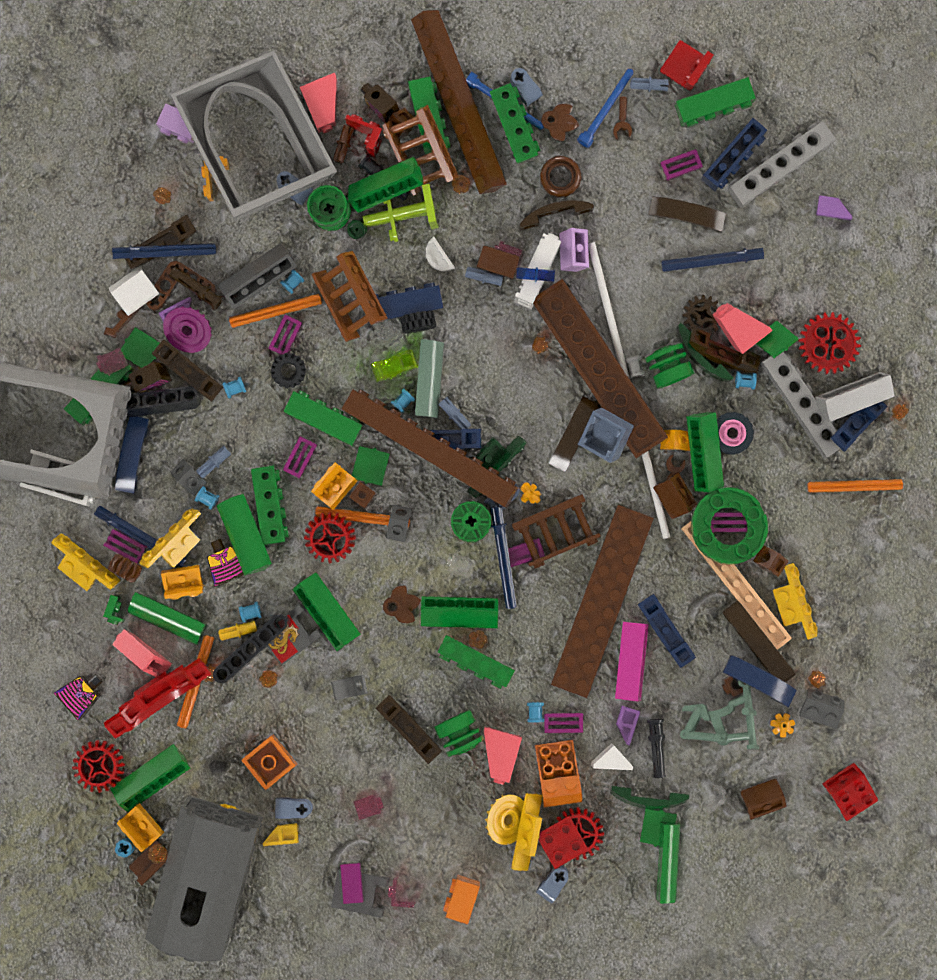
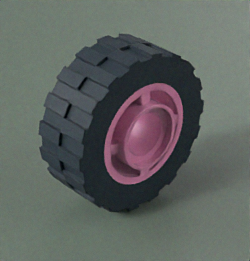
M728 412L717 418L720 452L735 455L743 452L750 446L753 441L754 430L748 418L737 412ZM730 428H734L737 431V437L734 439L727 436V430Z

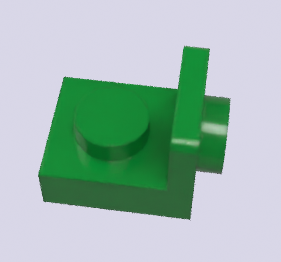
M110 595L103 617L108 618L107 622L118 625L119 622L124 623V618L115 616V612L118 613L122 602H120L121 597Z

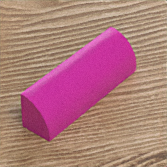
M623 622L615 699L641 701L649 624Z

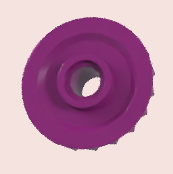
M184 306L176 307L165 317L163 323L164 334L167 340L178 350L195 353L203 350L210 342L212 327L209 326V320L205 319V314H200L199 310H193L191 307L186 308Z

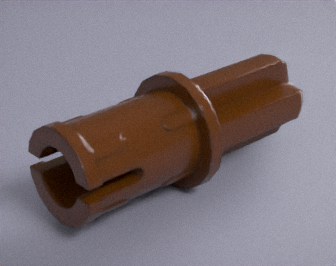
M343 125L340 138L336 141L337 147L333 157V161L342 164L344 162L347 150L351 147L350 141L355 129L353 127L349 129L350 126Z

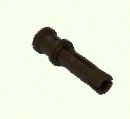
M177 266L171 270L170 277L196 294L198 300L207 303L213 311L218 309L224 300L223 296L215 294L209 286L201 285Z

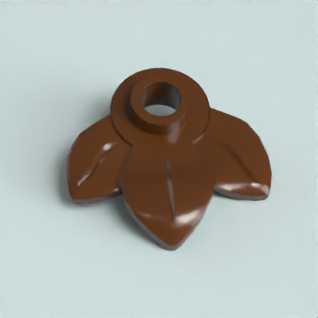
M559 104L553 111H547L542 115L541 123L545 129L549 130L553 139L564 141L565 132L578 128L577 120L572 115H569L572 111V105ZM547 118H554V122H548Z
M405 585L398 586L392 591L391 597L384 601L383 610L387 615L395 616L401 623H412L415 621V618L411 611L418 607L421 600L415 595L407 594ZM390 603L396 604L395 610L389 609Z

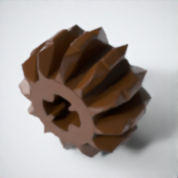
M115 554L109 562L108 569L110 572L131 583L135 582L141 574L142 568L139 564L120 554Z

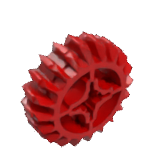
M331 511L328 512L327 517L324 512L320 514V518L314 516V522L309 521L308 523L311 528L305 529V532L308 534L304 536V539L310 540L305 546H311L312 548L308 552L311 554L315 551L314 558L317 559L318 556H321V562H324L326 558H328L329 564L332 563L333 558L336 562L340 561V557L346 559V553L351 554L352 552L349 547L355 546L352 540H355L356 536L351 535L355 532V528H348L352 524L351 521L344 523L346 516L339 519L338 512L335 514V517H332ZM328 523L337 525L342 531L334 530ZM323 525L324 534L315 539L316 529ZM328 534L334 536L332 541L330 538L326 539ZM345 536V545L337 550V540ZM319 545L328 546L330 551L322 549Z
M100 740L95 741V746L92 741L88 742V747L85 745L81 747L83 752H76L80 759H73V762L78 763V765L72 767L73 770L78 769V773H75L74 777H81L77 783L80 784L84 781V789L91 785L90 792H94L96 787L98 793L102 792L103 787L106 791H109V784L115 787L116 782L114 780H122L118 774L125 773L124 770L119 769L125 766V763L119 762L124 756L118 757L116 755L120 752V749L113 751L112 749L115 745L112 743L107 747L108 741L106 740L103 741L102 746ZM95 750L104 752L99 759L88 755ZM109 756L113 761V771L107 765ZM85 761L90 766L89 777L85 772ZM100 761H102L101 767L103 768V770L100 769L96 772L97 765H95L94 762H96L97 764ZM100 773L110 777L104 782L94 781V778Z
M580 807L576 808L577 813H574L573 809L569 808V815L563 811L562 814L565 818L567 816H570L571 819L575 818L574 825L578 829L579 824V829L583 833L582 839L593 837L590 844L587 845L589 854L593 856L594 853L591 849L594 848L597 851L600 849L596 842L599 844L603 843V840L598 838V836H604V832H598L599 829L603 828V825H596L600 821L599 817L593 820L592 818L595 813L591 812L588 816L587 808L583 810V813H580ZM557 816L556 819L558 821L562 820L561 817ZM581 818L589 821L594 831L583 829ZM585 852L582 854V856L584 859H587Z

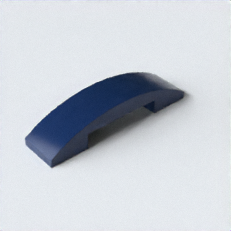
M882 401L854 412L830 439L845 452L854 443L856 438L888 406Z
M129 418L117 469L115 490L135 493L138 478L137 471L149 424V419Z
M481 429L430 430L434 433L433 437L438 440L442 437L450 442L449 446L453 449L457 447L460 449L481 448Z
M654 594L637 604L680 668L696 658Z
M730 655L722 672L764 693L788 708L797 691L777 677L733 655Z

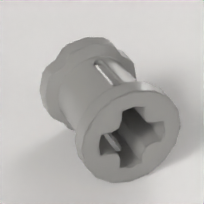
M635 356L625 360L629 366L630 379L646 375L641 363L642 356Z

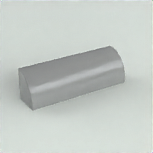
M878 372L815 398L821 414L827 421L831 422L892 398L895 395L891 375Z

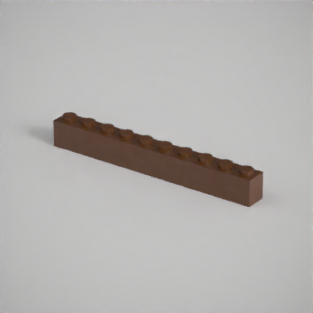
M439 10L422 11L412 18L411 21L479 194L495 192L507 185Z
M354 389L351 391L341 408L342 410L503 507H508L518 490L514 480L507 476L505 479L498 476L499 471L492 467L486 469L482 466V461L475 457L471 460L465 456L467 452L458 447L456 449L449 446L450 442L442 437L439 440L433 437L434 433L427 428L419 429L416 427L418 425L417 422L410 418L407 421L400 417L402 413L393 408L389 411L384 408L386 404L382 401L369 399L370 394L361 389L359 391Z

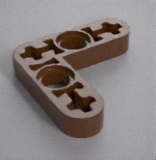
M172 261L167 265L154 285L156 290L165 295L164 298L160 295L158 298L159 305L155 304L152 306L151 300L146 304L153 311H158L165 305L179 283L169 276L171 268L179 266V269L183 272L187 270L186 274L189 276H196L197 282L203 286H211V290L215 294L217 289L212 282L181 262ZM163 281L170 282L171 287L169 290H161L160 285Z

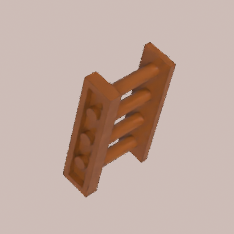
M428 105L418 109L416 117L395 126H393L391 120L382 125L383 134L386 139H389L399 163L408 159L405 150L425 142L430 143L433 149L432 152L416 158V161L420 166L435 159L438 161L440 168L438 171L423 176V185L441 177L445 178L446 182H450L458 176ZM418 124L423 126L424 135L401 144L397 135L398 132ZM421 187L410 190V192H412L413 196L417 195L421 191Z
M353 251L339 254L336 257L339 265L329 272L323 270L311 274L346 342L358 339L360 336L357 330L368 322L374 325L388 319ZM343 271L348 281L335 289L331 279ZM352 288L357 298L344 306L339 296ZM361 305L366 315L353 323L348 313Z

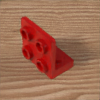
M679 40L661 67L660 73L691 92L712 61L714 54L707 51L703 55L682 40Z
M352 114V116L346 115L345 120L350 128L353 127L356 131L367 135L364 143L367 153L371 157L376 158L384 138L380 125L372 121L369 123L364 122L360 116Z
M855 763L822 783L825 790L834 799L846 821L878 801L865 774Z
M570 816L545 830L540 829L538 840L554 869L588 851Z

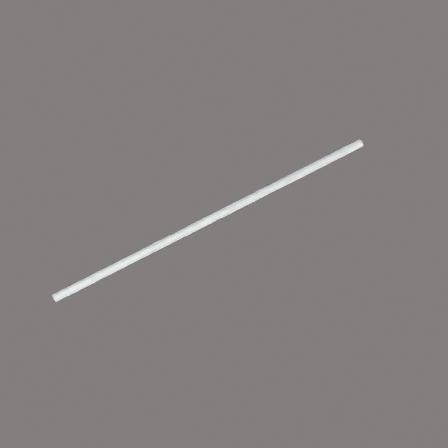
M595 242L589 243L588 248L617 361L629 378ZM648 451L642 455L662 537L665 539L670 537L662 502L653 489L657 482Z

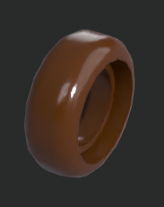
M555 156L547 160L542 166L540 183L549 195L557 198L568 197L579 188L581 170L578 164L571 158ZM562 166L570 171L572 179L567 186L557 187L551 183L549 175L554 168Z

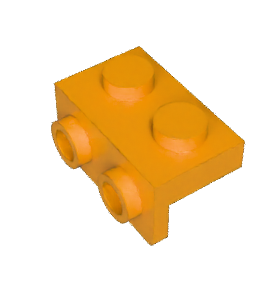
M335 462L327 469L324 476L315 483L311 492L334 510L357 483V480Z
M200 565L161 570L165 599L176 600L182 596L195 597L203 593L204 584Z
M140 803L117 822L121 831L127 835L140 852H143L165 833Z

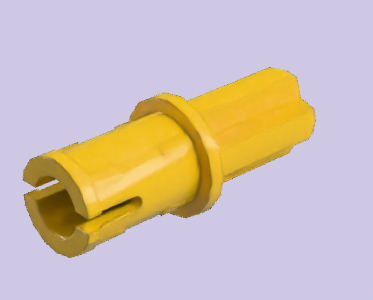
M255 620L239 625L235 623V626L218 630V634L222 641L238 636L241 638L242 635L256 632L257 627Z

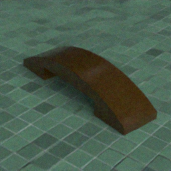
M652 196L648 212L649 216L686 222L721 233L726 213L709 207Z
M577 200L551 203L529 214L519 224V229L522 231L537 227L539 225L538 218L573 209L575 216L592 212L594 205Z
M185 215L173 222L167 229L132 247L179 245L197 231L189 216ZM157 257L132 258V260L125 258L132 270Z
M693 326L689 343L701 355L730 369L753 373L759 371L760 355L748 350L742 354L711 340L710 333Z
M163 339L152 352V355L211 402L224 388L166 340Z
M582 396L548 463L549 465L566 472L579 447L578 443L593 411L597 410L600 404Z
M390 695L376 707L377 711L405 738L428 765L442 752L432 738Z

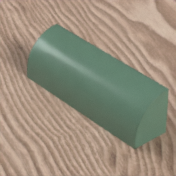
M421 339L415 417L438 419L444 352L443 342Z

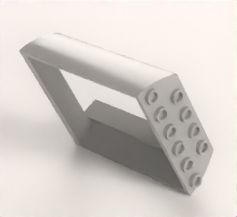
M268 51L262 52L253 60L250 58L246 59L239 66H229L220 74L213 73L206 80L201 82L199 80L194 81L189 87L175 89L170 94L236 222L240 220L241 223H244L248 220L249 215L313 187L315 190L321 186V183L329 181L337 172L275 51L269 53ZM224 92H234L250 96L264 104L279 121L307 177L243 204L209 135L208 115L215 100Z
M0 363V406L5 382L61 392L75 398L87 409L95 422L99 438L91 451L73 464L60 468H41L0 460V479L108 500L112 493V477L116 473V458H118L120 453L119 441L124 433L122 426L123 421L127 417V401L131 398L130 386Z

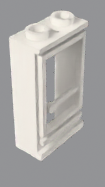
M543 233L519 286V291L515 295V303L532 310L533 302L539 294L559 251L561 241L558 240V236L548 233V235Z
M32 449L30 451L33 454L30 466L49 468L50 462L54 461L60 463V468L63 467V464L70 465L75 463ZM20 483L21 487L88 507L95 500V497L84 496L82 500L55 492L54 489L48 490L43 487Z

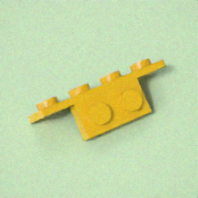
M193 508L185 511L182 518L169 528V532L164 537L159 538L151 550L143 554L139 562L140 565L149 568L161 556L174 568L200 541L189 526L201 513Z
M61 533L52 540L51 543L65 554L57 568L86 591L91 589L96 580L100 581L110 590L121 581L114 573L110 572L98 560L86 553L83 548H80L64 534Z
M794 563L788 564L784 569L789 585L773 589V593L784 627L802 622L806 637L809 640L817 637V625L811 617V607L806 601V592L799 580V570L795 567Z
M525 794L511 866L513 870L528 871L531 856L536 854L542 818L539 817L542 795Z

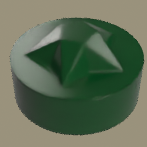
M353 220L347 226V233L352 239H361L367 233V226L361 220Z

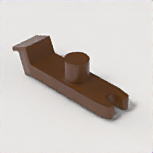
M142 307L129 316L121 309L116 314L121 320L113 329L106 327L104 335L116 338L117 334Z

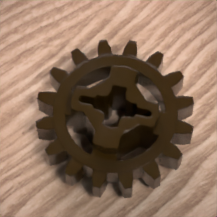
M702 295L701 299L694 296V302L689 300L687 302L689 307L684 306L683 308L687 312L682 314V317L686 318L683 325L688 324L689 331L694 326L712 335V329L717 331L718 327L716 325L719 324L713 317L710 307L716 312L718 300L712 302V296L708 299H705V295ZM697 304H704L703 307L694 308ZM705 312L706 317L703 320H701V315L699 314ZM690 315L694 317L696 322L695 325L693 324ZM706 323L712 324L710 327L702 328Z

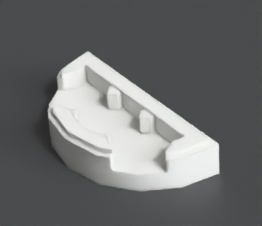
M433 237L426 247L428 263L434 269L441 272L455 269L435 237Z

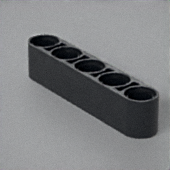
M192 386L132 393L130 400L127 401L126 418L192 410L200 405L201 400L197 390ZM189 396H195L192 400H186ZM175 398V401L168 403L169 399ZM151 401H156L155 404L149 405ZM138 403L135 407H130L131 404Z
M286 614L273 616L213 671L214 680L218 683H225L231 680L289 628V617ZM279 617L285 621L283 628H279L276 625V620ZM264 630L270 633V639L268 641L262 638V632ZM249 643H253L256 646L254 654L248 651ZM235 656L241 658L242 663L240 666L234 664L233 659ZM220 669L227 671L226 679L220 677Z

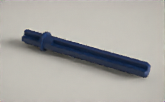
M214 243L136 247L129 245V247L112 248L113 259L130 258V260L132 258L216 254V245Z
M743 248L740 251L663 260L661 267L662 271L666 272L736 262L747 263L751 260L764 259L763 248L748 250Z
M102 506L97 507L94 515L108 523L107 526H113L149 549L155 546L157 539L117 516L116 512L113 514ZM184 557L177 565L183 567L187 558Z
M502 506L491 508L493 521L491 527L494 529L506 609H514L517 604L506 539V523H504Z

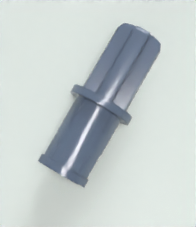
M633 77L630 81L631 89L648 90V92L651 90L668 91V79Z
M467 267L465 273L466 278L482 281V284L486 282L501 286L503 275L473 267Z
M448 397L438 404L449 416L448 419H452L461 430L468 429L471 426L470 422L460 412L461 409H457Z
M223 445L211 457L208 456L209 460L199 467L196 472L201 478H204L215 467L219 468V465L232 454Z

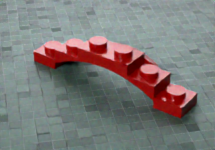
M198 658L186 667L180 665L169 674L164 671L133 692L134 697L118 707L119 712L103 722L104 727L115 739L125 732H130L161 708L198 686L202 680L211 675L210 669Z

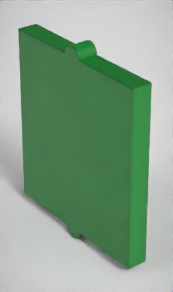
M778 321L769 326L773 331L756 343L774 359L798 341V337Z
M135 327L128 339H125V343L118 354L142 368L157 360L152 355V352L160 342Z
M359 446L352 476L356 480L363 481L365 484L371 483L382 486L390 453L378 451L376 448L370 449Z
M645 809L639 842L653 844L654 847L659 846L660 822L676 823L677 814L663 812L662 809L659 811Z

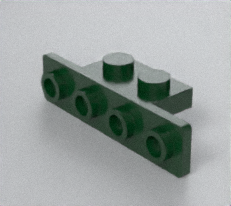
M517 436L505 449L492 437L475 458L482 461V466L486 469L492 467L501 472L503 468L509 466L514 456L524 449L527 442L520 436ZM472 487L467 490L474 498L482 495V493Z

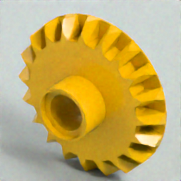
M511 794L501 795V798L495 799V803L491 804L490 811H487L488 818L485 819L487 822L485 828L488 830L487 834L491 837V840L498 844L508 845L517 840L524 804L520 797Z

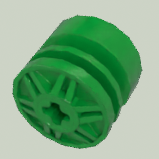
M331 185L320 186L309 195L307 201L308 213L321 229L337 231L343 228L350 220L351 206L343 192L337 187ZM329 207H332V208H333V210H332L333 213H331V214H329V212H328V211H329Z
M682 343L660 348L645 358L646 363L656 362L649 367V370L659 369V373L653 376L657 389L672 385L695 374L690 362H680L687 355L686 352L677 354L678 351L684 348Z
M467 501L460 504L453 511L451 527L454 534L460 540L467 543L478 542L488 534L491 527V516L482 504L475 501ZM470 516H472V519L477 520L473 527L465 523Z
M471 710L462 712L434 726L439 739L449 738V741L443 747L453 746L451 750L446 752L448 757L461 755L475 748L484 740L482 735L473 737L474 734L480 731L479 728L472 730L469 728L475 722Z

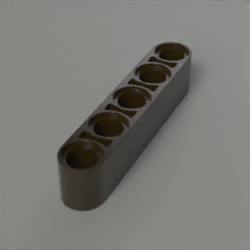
M738 600L722 612L769 674L785 683L796 675Z

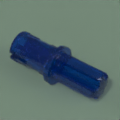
M518 267L516 278L534 280V282H554L555 270L538 269V267H535V269Z

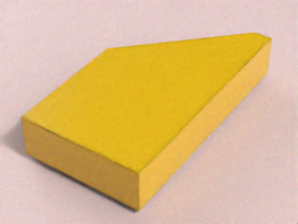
M297 823L277 825L262 843L263 846L299 843Z

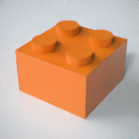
M274 734L241 760L265 790L297 765L296 761Z
M457 875L456 879H452L449 892L452 894L450 898H446L443 909L446 912V918L465 924L469 923L480 888L479 881Z

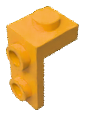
M219 156L225 169L229 170L227 158ZM204 162V166L201 167L202 178L206 179V185H203L204 197H207L209 201H214L211 174Z
M664 430L668 438L660 443L661 450L690 451L688 431Z

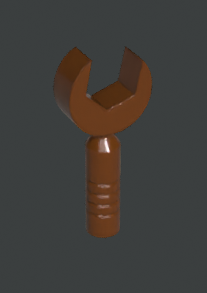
M619 97L620 122L613 128V136L617 141V132L621 129L628 131L629 138L632 134L630 124L625 122L627 117V97Z
M674 455L668 457L666 468L670 474L667 476V479L672 474L680 473L684 470L685 460L680 467H674L671 463Z

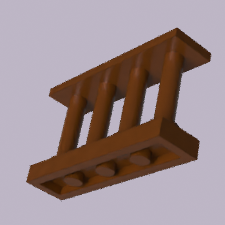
M583 494L511 524L514 532L519 531V534L522 533L533 559L532 562L528 563L529 567L534 566V569L545 565L544 561L585 543L587 546L598 542L597 538L601 536L599 533L596 535L592 534L581 508L583 507L582 503L585 502ZM570 508L572 511H575L586 539L575 543L564 517V511ZM554 516V518H557L568 547L561 550L557 549L546 524L548 522L546 518ZM534 523L540 527L551 554L540 558L529 533V526Z

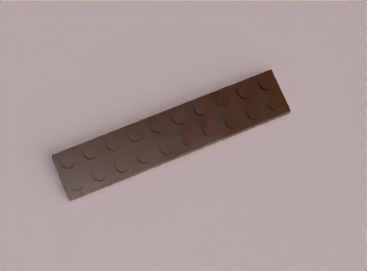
M559 280L537 295L533 305L601 407L634 425L626 444L635 458H639L667 439L668 436L564 280Z
M617 505L551 685L585 698L588 697L654 518Z

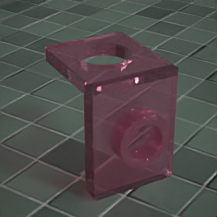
M394 877L393 886H389L388 898H391V906L414 908L415 902L396 901L398 878Z

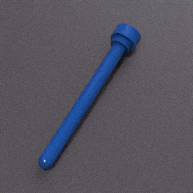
M632 69L626 70L588 130L581 133L577 138L578 143L582 146L590 148L594 142V133L632 77Z
M471 72L466 79L469 88H477L491 97L489 91H492V89L480 82L478 75ZM529 113L524 116V119L540 130L544 128L541 121Z

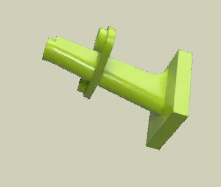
M430 184L422 185L425 201L393 209L391 199L383 203L388 205V210L364 215V225L373 227L391 223L392 229L389 230L390 241L399 242L396 221L428 216L431 229L439 228L435 216L436 210L432 200L433 194Z

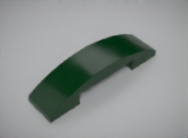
M682 323L676 327L679 340L683 344L685 352L700 369L724 382L729 383L734 378L721 364L714 369L690 345L691 332Z
M612 786L610 789V794L620 801L644 809H668L682 805L689 800V795L670 793L668 800L631 796V788Z

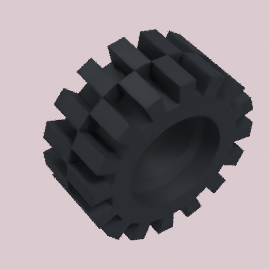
M433 311L410 313L400 317L404 334L423 332L436 328Z
M288 352L276 357L271 367V376L280 387L294 388L303 381L306 374V366L300 356ZM290 363L295 366L296 373L293 377L287 378L282 375L281 367L284 364Z

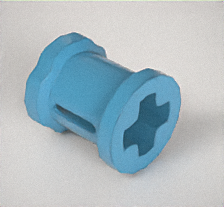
M293 269L284 281H280V284L290 294H293V290L305 280Z
M737 371L735 388L749 387L751 390H755L757 374H741Z
M241 377L232 382L223 383L228 399L240 392H247Z
M404 388L401 390L402 393L395 400L391 401L402 414L405 412L404 409L412 401L416 400Z
M203 486L198 492L195 501L205 504L209 507L208 509L212 510L220 496L212 494Z
M258 601L246 607L239 606V613L243 623L255 617L262 618Z
M544 702L527 703V706H529L527 722H544L542 718Z
M129 838L122 839L115 847L116 854L124 858L131 855L135 850V846ZM128 844L129 848L123 851L121 847Z

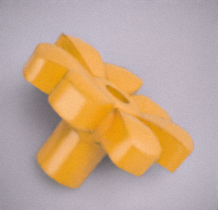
M525 482L520 487V490L523 492L521 496L522 502L526 503L529 500L532 504L535 502L538 504L541 501V493L536 490L537 486L535 484L530 485L528 482Z
M778 713L775 715L776 720L770 721V725L775 727L772 729L775 735L779 733L780 737L784 738L786 737V732L792 734L794 731L791 726L795 725V721L793 719L789 720L790 715L784 713L783 717Z

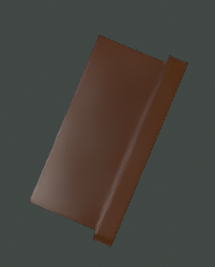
M484 245L477 267L513 279L520 257Z
M679 472L672 474L666 481L653 487L671 519L689 513L697 505Z
M772 779L740 792L750 820L787 807L785 796L777 779Z
M158 840L153 842L129 866L130 870L138 877L137 881L141 886L166 863L169 852Z

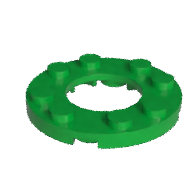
M726 487L707 494L699 501L692 514L691 532L695 544L706 557L720 564L734 565L751 559L761 550L768 534V521L759 501L754 496L738 488ZM733 508L741 512L745 517L747 533L739 543L727 545L715 538L711 530V520L720 509Z

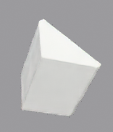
M140 266L109 287L111 294L128 316L159 294Z
M612 743L591 762V766L597 769L633 770V766Z

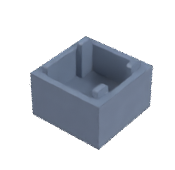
M603 408L593 411L578 445L609 463L614 462L620 458L634 425Z

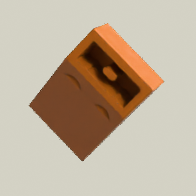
M573 740L535 745L544 808L582 802V791Z

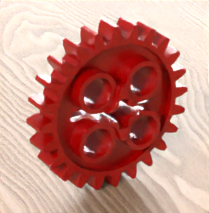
M824 312L822 319L819 315H816V322L810 319L809 324L811 326L805 324L803 327L806 331L799 333L804 337L798 340V342L803 343L798 348V350H804L801 357H807V360L804 362L805 364L812 363L810 369H813L815 366L818 367L817 373L824 369L825 375L829 373V370H831L832 374H836L837 368L840 372H843V365L849 368L850 363L848 361L854 363L856 360L853 355H859V352L855 349L861 347L860 344L856 343L861 337H855L858 330L851 329L854 323L847 324L848 317L841 320L842 314L835 318L834 312L829 317ZM829 327H832L830 343H833V345L829 348V345L825 344V342L829 340ZM817 329H823L825 337H819L816 334ZM837 330L843 332L844 339L840 340L836 337L835 333ZM816 347L823 350V356L819 357L815 354L814 350ZM828 348H829V357H830L829 360L826 359V356H827V353H828ZM835 349L842 352V358L839 359L834 356Z

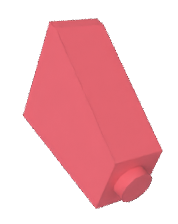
M335 73L300 87L318 133H327L336 126L337 77Z
M728 303L718 307L716 312L712 314L734 349L742 354L773 331L769 326Z
M125 629L117 635L116 640L112 644L142 671L155 677L164 671L167 672L172 665L171 662Z
M485 726L484 737L490 777L494 778L493 782L504 785L505 782H510L522 737Z

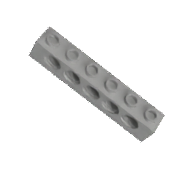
M823 121L819 124L813 123L807 128L808 132L803 135L799 133L791 139V144L788 146L783 144L776 150L777 154L772 157L770 155L766 156L760 161L762 164L757 168L752 166L745 172L746 175L740 179L738 176L730 182L731 186L728 192L740 208L750 203L835 142L836 138ZM807 138H813L816 145H809ZM798 149L800 156H794L791 150ZM776 160H783L785 167L777 166ZM765 170L769 172L770 177L763 178L760 172ZM751 181L754 184V189H748L745 186V182Z
M785 351L775 359L770 356L760 364L822 457L824 459L829 457L840 448L831 439H823L821 433L823 430H827L831 438L837 431L833 426L835 422H829L823 417L817 406L816 399L812 395L813 390L811 386L803 382L801 379L803 375L797 367L794 368L791 364L792 359L790 355ZM779 367L787 369V376L779 374ZM790 383L797 384V392H792L789 389ZM802 398L808 400V408H803L800 405ZM812 414L818 415L820 419L818 424L812 423Z

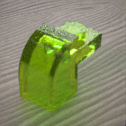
M412 349L396 353L390 358L370 364L376 382L387 379L391 380L418 368Z

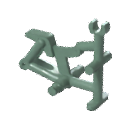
M738 681L739 686L743 687V695L730 700L726 707L709 712L705 704L684 706L682 711H692L693 713L685 729L680 732L681 738L713 741L722 746L728 745L733 741L748 740L749 745H747V749L758 750L759 745L756 742L754 716H756L757 712L752 706L750 686ZM744 703L745 708L742 709V714L746 715L747 732L728 734L721 717L733 713L736 706ZM701 717L706 721L711 720L716 734L694 732Z

